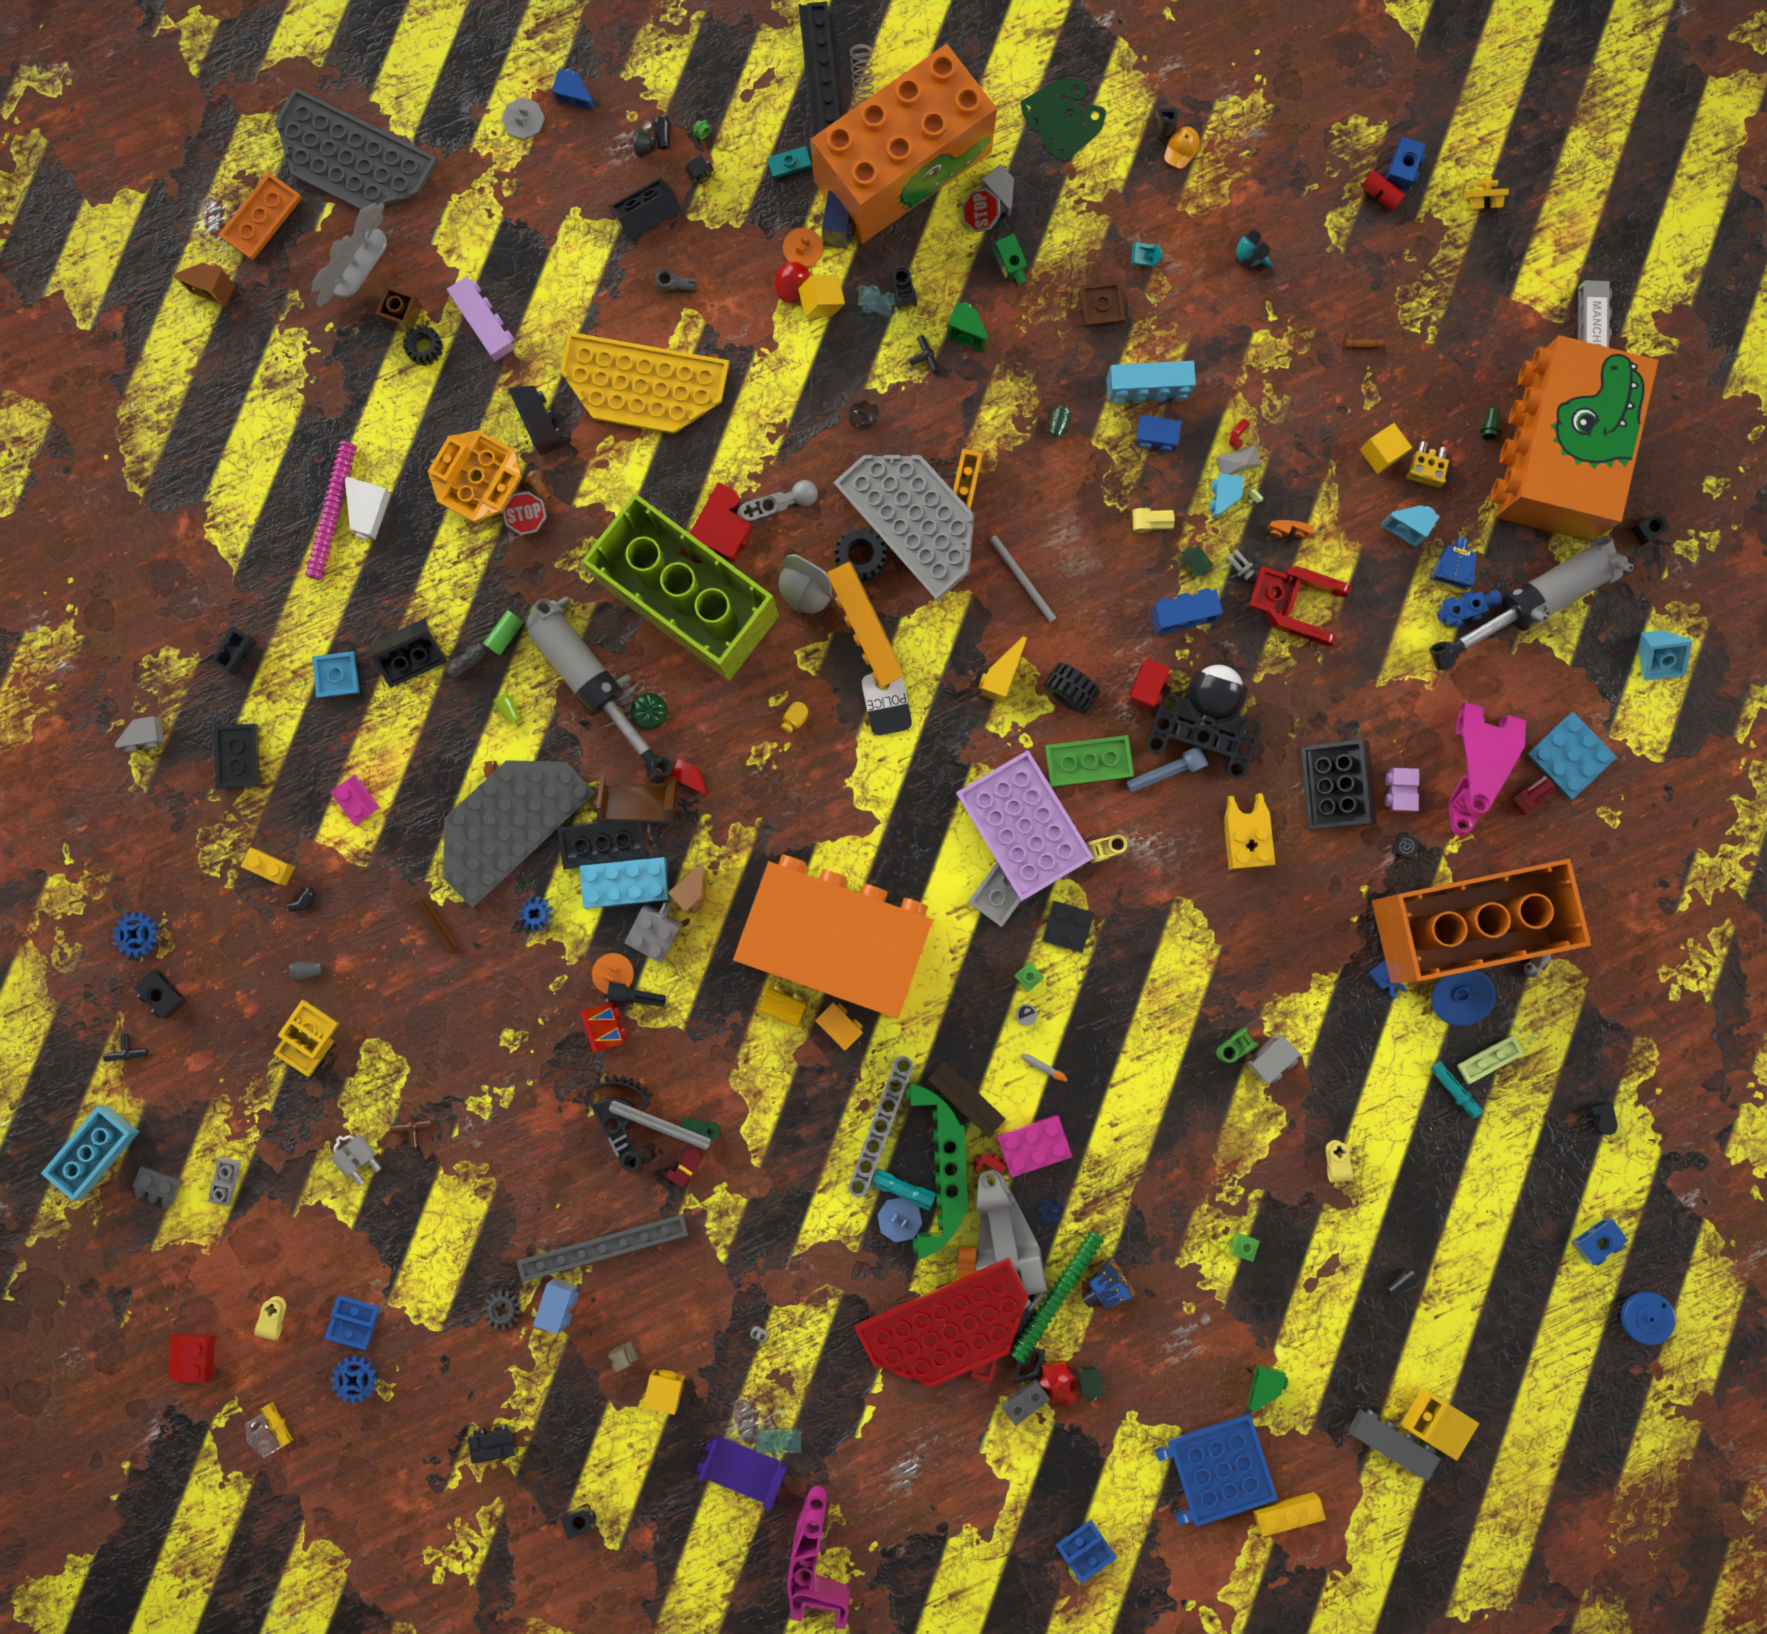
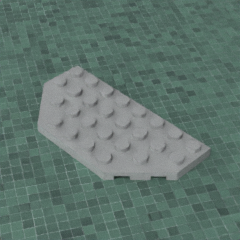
M863 455L833 482L937 601L969 574L975 515L921 455Z

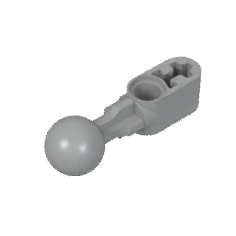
M802 480L797 482L790 492H777L740 505L737 508L736 514L746 521H753L786 510L788 505L794 503L807 507L816 501L818 490L812 482ZM764 500L771 504L770 511H766L763 508ZM756 508V511H755V512H753V513H751V514H749V515H748V514H746V515L744 514V511H745L746 509H747V510H750V509Z

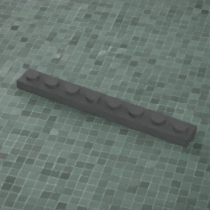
M684 1214L523 1258L517 1260L521 1280L524 1282L688 1236L689 1233Z

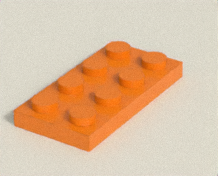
M267 172L218 235L253 261L301 201L302 196Z

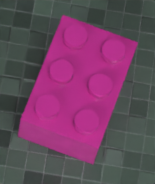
M1053 1115L996 1135L1011 1178L1072 1157L1058 1115Z

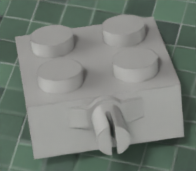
M668 902L663 903L661 910L646 904L641 908L624 943L662 963L683 923L668 915L672 907L671 904L668 905Z

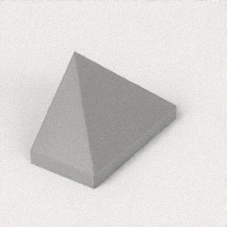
M1255 445L1216 457L1221 474L1232 475L1262 465Z

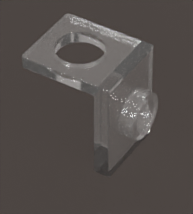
M263 1414L245 1424L247 1443L263 1458L282 1448L278 1440L268 1431L267 1420ZM261 1422L260 1427L256 1431L252 1432L253 1426L256 1423Z

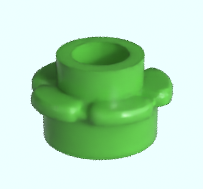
M699 120L694 124L693 136L700 140L708 137L711 132V126L708 125L707 120H703V122Z

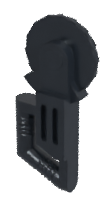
M1034 1308L1031 1312L1027 1309L1023 1311L1016 1331L1018 1334L1016 1338L1020 1339V1333H1024V1327H1028L1027 1323L1032 1321L1031 1317L1036 1315L1035 1311L1037 1309ZM1032 1347V1352L1036 1353L1034 1370L1019 1374L1020 1366L1030 1364L1031 1351L1028 1353L1030 1356L1024 1359L1025 1363L1016 1360L1013 1377L1014 1383H1021L1042 1376L1043 1368L1041 1364L1044 1362L1046 1349Z

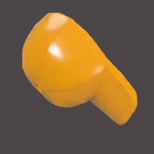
M1184 126L1172 134L1164 156L1166 163L1175 168L1183 169L1190 162L1200 145L1199 135L1192 127Z

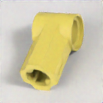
M1149 508L1133 510V532L1146 533L1152 530L1174 528L1173 510L1151 511Z

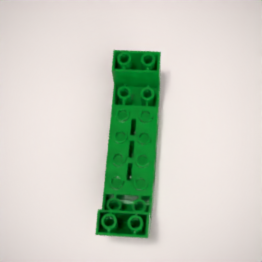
M910 1083V1087H906V1101H910L911 1106L936 1105V1108H932L933 1122H937V1129H933L934 1143H938V1151H934L935 1165H939V1172H935L936 1187H940V1194H936L937 1209H941V1215L937 1216L938 1230L942 1232L917 1233V1238H913V1252L918 1254V1260H921L941 1249L955 1234L964 1213H968L964 1124L958 1122L955 1114L944 1100L931 1090L921 1085ZM952 1141L955 1143V1148L949 1152L945 1151L944 1144ZM949 1163L956 1165V1169L952 1173L945 1171V1166ZM950 1185H955L957 1187L956 1193L952 1195L947 1194L946 1188Z

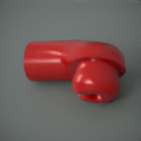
M1242 419L1232 429L1229 445L1235 450H1238L1243 444L1239 437L1249 427L1250 423L1248 420Z

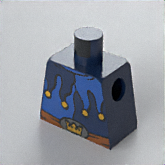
M1110 1258L1087 1280L1092 1290L1082 1296L1089 1308L1100 1301L1103 1307L1108 1309L1137 1296L1115 1260Z

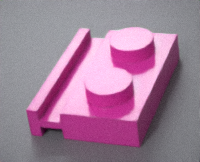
M356 774L330 792L355 826L381 808Z

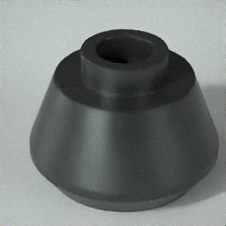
M637 129L633 133L635 155L643 158L651 154L652 149L656 148L655 137L651 136L650 132Z

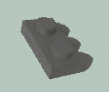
M479 643L477 645L473 644L465 650L466 653L460 658L452 659L446 668L448 673L453 678H457L488 654L483 646Z
M140 1166L132 1187H134L136 1200L142 1198L148 1192L150 1205L162 1197L161 1203L165 1210L174 1203L183 1180L146 1166Z

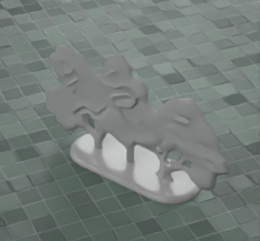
M375 202L360 209L355 221L353 235L351 237L346 235L341 241L333 242L330 251V263L319 271L312 282L311 291L317 292L320 290L316 301L319 308L329 302L333 294L340 298H348L354 295L385 251L387 238L377 228L383 220L382 211L384 203L382 204L381 202L377 205Z

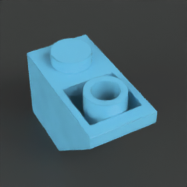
M1219 473L1216 480L1213 479L1211 492H1214V500H1211L1209 505L1212 519H1217L1240 500L1244 476Z

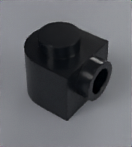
M1176 108L1156 110L1154 125L1156 131L1162 136H1169L1175 133L1179 118Z
M702 155L691 160L685 166L688 175L695 184L707 182L709 177L712 176L711 172L714 171L710 161H705Z

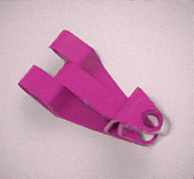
M1463 702L1460 708L1455 735L1463 737L1468 775H1464L1449 800L1448 806L1451 829L1459 837L1467 836L1478 818L1485 815L1525 747L1526 720L1503 715L1499 727L1485 723L1483 707L1468 702ZM1457 823H1464L1467 826V830L1460 829Z
M815 1486L809 1490L797 1520L787 1579L791 1620L802 1622L805 1606H810V1609L816 1607L821 1611L823 1609H827L828 1612L837 1611L834 1628L845 1629L850 1603L849 1587L846 1584L815 1574L828 1497L827 1491L823 1487Z

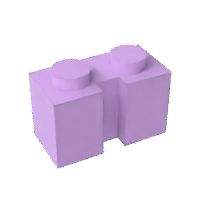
M1393 768L1389 770L1385 778L1386 786H1388L1385 805L1388 807V812L1414 813L1419 811V794H1417L1419 769Z

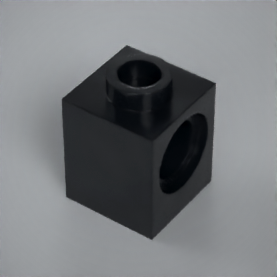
M1658 511L1630 530L1639 544L1643 546L1670 528L1667 519ZM1649 524L1653 525L1655 532L1649 529Z
M589 1504L566 1512L561 1517L567 1539L569 1540L594 1529L597 1518L594 1510H590ZM575 1517L584 1518L585 1525H578Z

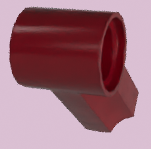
M1543 776L1528 788L1517 792L1510 799L1520 813L1526 815L1556 789L1552 781Z

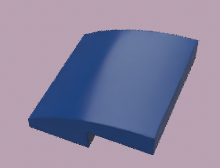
M338 1295L324 1339L367 1351L380 1307Z
M1089 1520L1056 1544V1547L1081 1584L1117 1558L1092 1520Z

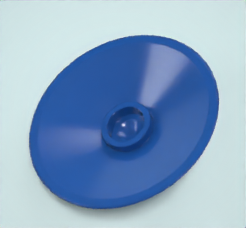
M1477 970L1444 976L1433 989L1431 997L1432 1007L1436 1015L1448 1024L1456 1026L1471 1025L1479 1022L1490 1013L1495 1004L1496 990L1491 979Z

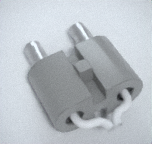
M360 1134L355 1138L351 1135L346 1137L340 1135L336 1139L335 1153L330 1158L345 1177L350 1175L359 1186L365 1182L356 1171L361 1165L368 1162L375 1172L382 1168L373 1157L376 1153ZM351 1139L350 1142L337 1151L340 1140Z

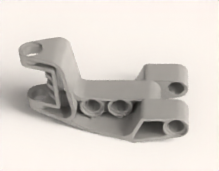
M997 1170L983 1173L979 1178L976 1207L977 1212L981 1214L976 1271L1010 1257L1017 1273L1021 1274L1022 1283L1028 1295L1047 1292L1040 1247L1003 1175ZM988 1175L995 1178L994 1186L988 1183Z

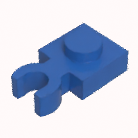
M1385 960L1368 973L1381 990L1388 987V993L1393 999L1397 998V995L1394 993L1396 987L1402 992L1406 991L1403 984L1390 982Z

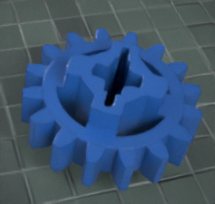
M131 912V916L124 914V921L117 920L119 927L112 928L114 931H117L115 935L111 936L117 939L114 946H121L119 952H126L127 957L134 955L140 958L142 954L149 955L148 949H156L153 943L160 942L156 935L161 934V931L155 930L159 924L152 923L153 917H146V913L140 912V914L138 912ZM133 921H140V923H136V925L130 924ZM137 944L142 945V947L137 949L132 948L135 947Z
M358 1354L354 1355L352 1359L350 1356L344 1358V1362L339 1361L337 1363L339 1368L332 1370L336 1376L332 1377L330 1381L335 1382L336 1385L331 1389L339 1391L336 1397L344 1396L343 1402L348 1401L349 1398L352 1404L356 1403L358 1399L360 1402L366 1400L365 1396L369 1398L373 1395L371 1390L377 1389L378 1386L374 1382L378 1381L380 1377L374 1376V1373L378 1371V1368L372 1369L371 1366L374 1362L370 1361L367 1363V1356L362 1357L360 1360ZM350 1365H358L361 1366V1368H354ZM356 1375V1376L358 1377V1379H357L356 1382L354 1383V1382L352 1381V1379H353L354 1376ZM349 1390H356L360 1393H352Z

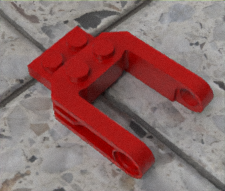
M1262 566L1248 607L1266 612L1272 628L1322 645L1334 646L1337 635L1322 631L1320 627L1290 618L1289 615L1292 613L1300 584L1343 598L1349 597L1352 586L1346 582L1299 566H1294L1283 573Z

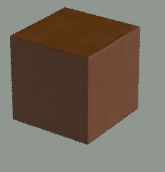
M386 286L376 311V316L385 326L405 333L407 331L411 333L410 328L415 327L422 305L415 295Z

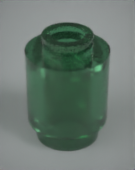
M1063 405L1053 408L1048 423V433L1050 435L1063 438L1064 434L1067 433L1073 415L1070 412V408Z

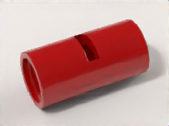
M1375 170L1368 175L1361 185L1362 189L1392 212L1406 196L1405 193Z

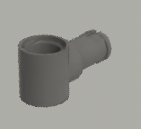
M665 268L660 269L656 273L654 285L660 293H668L670 290L676 291V289L694 292L695 278L678 277L677 274H673L669 269ZM666 278L669 283L663 284L659 279Z

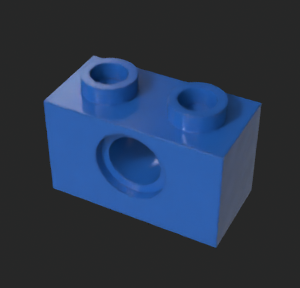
M1402 137L1396 147L1386 180L1395 186L1407 190L1412 183L1415 184L1420 173L1417 171L1418 165H1422L1426 153L1423 152L1426 144ZM1403 162H1408L1410 166H1406Z
M1605 1217L1571 1241V1243L1587 1264L1598 1266L1607 1260L1606 1257L1612 1252L1617 1253L1624 1248L1623 1244L1628 1240L1615 1221ZM1600 1238L1604 1239L1602 1248H1599L1597 1245Z

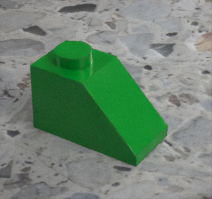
M1257 1363L1247 1403L1249 1409L1256 1411L1281 1396L1282 1390L1286 1389L1288 1383L1286 1373L1281 1369Z

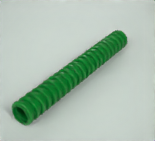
M1088 1231V1236H1084V1242H1081L1080 1248L1077 1247L1076 1249L1077 1253H1073V1259H1069V1265H1065V1271H1061L1062 1275L1057 1277L1059 1280L1054 1282L1055 1286L1050 1288L1051 1292L1047 1293V1298L1042 1300L1044 1303L1039 1305L1040 1309L1035 1311V1316L1032 1315V1321H1028V1327H1024V1333H1020V1339H1016V1345L1013 1344V1350L1009 1351V1355L1019 1362H1026L1024 1359L1030 1356L1028 1353L1033 1351L1032 1347L1037 1345L1036 1341L1041 1339L1040 1335H1044V1329H1048L1047 1324L1052 1322V1317L1055 1318V1312H1059V1306H1063L1062 1302L1067 1300V1294H1071L1070 1290L1071 1288L1074 1289V1283H1078V1277H1082V1271H1086L1085 1267L1090 1265L1088 1262L1093 1260L1092 1256L1096 1255V1250L1101 1248L1099 1245L1104 1243L1103 1238L1093 1231Z

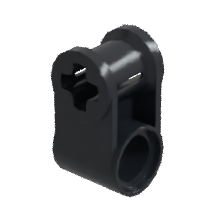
M904 267L897 268L893 272L892 279L897 310L911 305L914 307L918 306L910 271ZM899 276H903L907 280L903 283H900L896 279Z

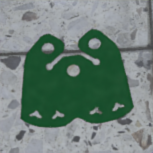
M1060 79L1021 100V110L1028 125L1032 129L1041 132L1042 143L1052 155L1064 161H1067L1098 135L1103 128L1106 110L1103 107L1089 105L1085 110L1084 122L1086 124L1082 126L1080 124L1082 122V110L1077 103L1061 99L1062 95L1078 100L1084 98L1086 83L1080 79ZM1073 85L1079 86L1080 90L1078 93L1071 92ZM1026 104L1032 107L1030 109V112H1028V107L1026 106ZM1067 109L1073 110L1074 115L1072 117L1065 115ZM1094 111L1099 113L1097 120H1093L1090 116ZM1032 118H1034V119H1037V118H1038V124H1036V121L1033 120ZM1048 138L1054 139L1052 145H1051V141H1049ZM1063 149L1064 155L1061 152H1058L1057 150Z

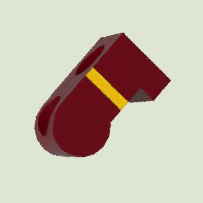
M696 1147L688 1148L684 1152L683 1161L677 1170L671 1168L665 1177L684 1188L702 1161L703 1154L701 1150Z

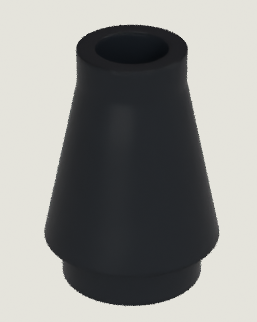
M666 116L653 118V123L651 124L658 149L670 148L672 123L669 121V117Z
M1410 1267L1407 1270L1404 1269L1388 1288L1395 1297H1398L1405 1292L1419 1287L1418 1284L1422 1281Z

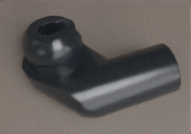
M305 887L299 900L287 903L289 912L310 908L316 896L315 890L312 887Z

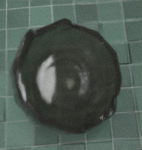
M866 400L853 403L848 408L846 417L854 429L867 431L876 425L879 409L876 403L869 404Z

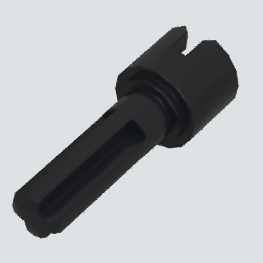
M609 981L605 1002L622 1005L625 1001L664 1007L666 996L628 989V986L624 983Z

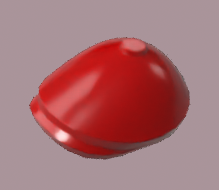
M793 261L784 263L778 269L775 277V287L779 299L787 303H796L801 300L798 288L811 276L807 267Z

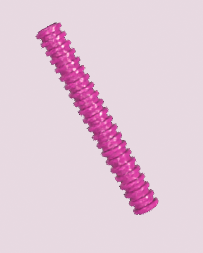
M341 441L338 444L340 448H337L339 453L335 456L337 460H334L335 466L332 467L334 472H331L332 478L329 479L331 484L327 487L329 491H326L327 497L324 498L326 503H323L324 509L321 510L322 515L319 517L321 522H318L319 528L316 529L318 533L314 536L316 540L313 541V544L315 545L311 548L313 553H310L311 559H308L310 564L306 567L308 571L305 572V575L317 580L324 578L322 574L326 571L324 567L327 566V563L325 562L328 561L327 555L330 554L329 549L332 548L330 544L334 540L332 536H335L333 531L337 528L335 524H338L337 518L340 517L338 512L341 511L342 499L345 498L343 493H346L345 479L351 474L350 469L353 467L351 463L354 462L353 457L356 455L354 451L358 448L355 444L347 441Z

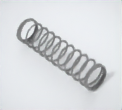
M858 44L850 49V56L852 57L850 62L853 65L851 71L853 72L852 86L854 88L853 95L855 96L853 98L854 108L869 98L859 97V95L866 93L874 95L873 92H866L874 89L872 84H868L874 79L869 76L873 73V70L869 69L872 66V62L866 61L872 58V50L870 46L865 44ZM858 48L869 49L867 53H853V50ZM868 55H870V57L867 58V59H858V58H863V57H867ZM855 59L859 62L853 64L852 60ZM864 62L871 64L865 67L856 66L857 64ZM853 67L862 68L855 72L853 71ZM863 70L871 71L869 74H858L857 72ZM854 74L862 77L854 79ZM862 78H871V79H872L871 81H868V82H860V81H857V80L862 79ZM857 82L862 85L855 87L854 83ZM861 86H872L871 89L867 90L857 89ZM855 90L863 91L857 95L855 94ZM857 97L865 100H861L856 103L855 98Z

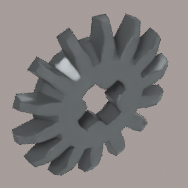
M500 1290L498 1291V1297L492 1293L490 1295L493 1300H485L489 1306L482 1308V1310H488V1313L483 1315V1317L490 1318L487 1322L488 1325L492 1322L495 1323L494 1329H497L498 1325L501 1324L502 1330H505V1324L507 1323L511 1328L513 1326L511 1320L513 1319L516 1322L519 1320L515 1313L521 1314V1311L516 1310L515 1307L521 1304L520 1302L513 1303L517 1298L515 1295L511 1299L508 1298L509 1291L503 1296ZM505 1304V1309L508 1310V1313H504L502 1316L498 1315L499 1311L496 1310V1307Z

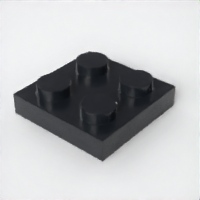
M1053 901L1042 941L1083 953L1094 912Z

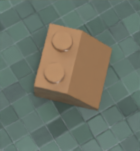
M698 865L668 892L688 914L691 912L695 914L704 906L702 902L705 900L707 870L702 865Z

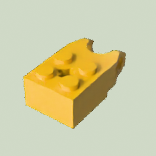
M1263 794L1256 795L1254 810L1251 814L1242 813L1238 809L1234 796H1228L1224 821L1229 870L1271 867L1275 865L1270 812L1264 802ZM1249 842L1254 846L1252 852H1250V848H1246V844Z

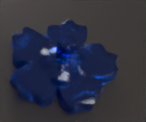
M1048 1197L1047 1200H1044L1045 1204L1039 1203L1037 1207L1039 1214H1042L1040 1220L1043 1223H1049L1050 1220L1054 1223L1059 1222L1061 1217L1059 1213L1063 1211V1205H1060L1058 1202L1054 1204V1198Z

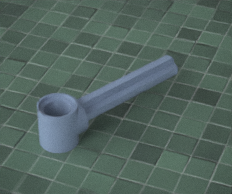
M1198 746L1183 753V758L1127 781L1129 790L1135 792L1185 770L1192 773L1208 766L1201 747Z

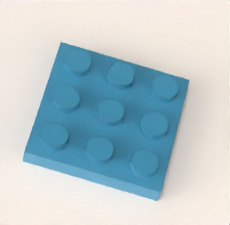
M1571 712L1526 754L1569 800H1573L1617 758L1574 712Z

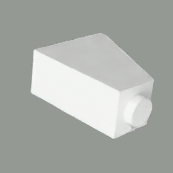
M346 477L345 485L350 529L356 534L355 537L368 541V538L375 540L391 494L386 488Z

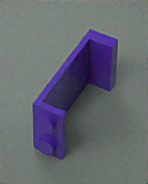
M717 1434L714 1440L709 1439L704 1451L708 1453L706 1461L701 1460L696 1471L700 1474L698 1481L702 1482L703 1478L763 1502L762 1507L771 1510L788 1464Z

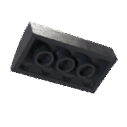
M592 821L564 825L557 828L563 870L579 868L583 865L647 858L643 822Z

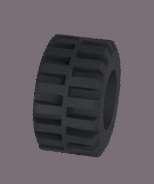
M858 527V530L851 528L849 533L845 531L842 534V538L837 540V546H835L836 566L839 567L847 562H851L848 553L852 548L859 545L866 546L873 552L871 561L864 565L852 564L860 581H863V583H867L869 579L873 581L876 579V575L882 573V569L886 565V545H884V540L879 538V534L876 531L874 533L871 532L870 528L863 530V527Z
M1057 663L1043 683L1046 691L1054 699L1072 711L1081 714L1088 712L1101 693L1098 686L1089 677L1076 668L1064 663Z

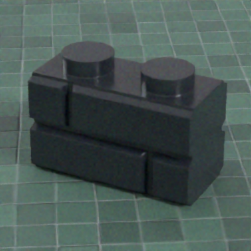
M508 1424L497 1425L495 1430L487 1431L486 1428L475 1429L473 1434L468 1437L472 1464L512 1457L518 1453L515 1427H508Z

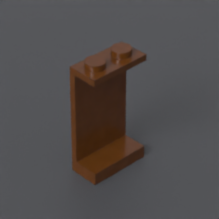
M601 775L600 783H596L595 793L598 797L597 800L593 801V812H597L598 821L674 823L678 792L676 777H668L667 787L607 786L605 775Z

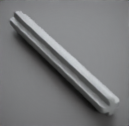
M612 1101L609 1107V1111L702 1149H708L711 1140L707 1137L617 1101Z

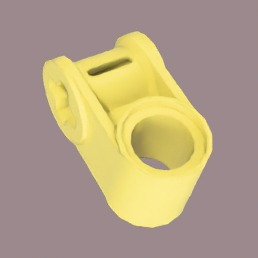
M1114 835L1085 843L1094 859L1090 860L1091 864L1120 855L1127 848V840L1122 835ZM1118 839L1122 841L1123 848L1121 850L1113 849V840Z
M1338 1140L1330 1141L1326 1145L1327 1173L1330 1183L1352 1181L1353 1170L1350 1162L1349 1148ZM1337 1147L1341 1148L1338 1155L1333 1153L1334 1150H1337Z
M272 1297L262 1305L254 1332L256 1337L273 1341L278 1340L286 1310V1302L282 1297Z

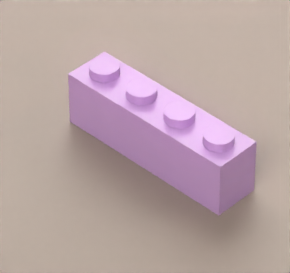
M468 276L447 288L448 293L494 362L515 349L512 344L514 341L513 336L509 330L504 332L501 327L504 323L497 313L492 314L490 311L492 305L486 297L482 299L479 294L481 289L475 280L471 282Z

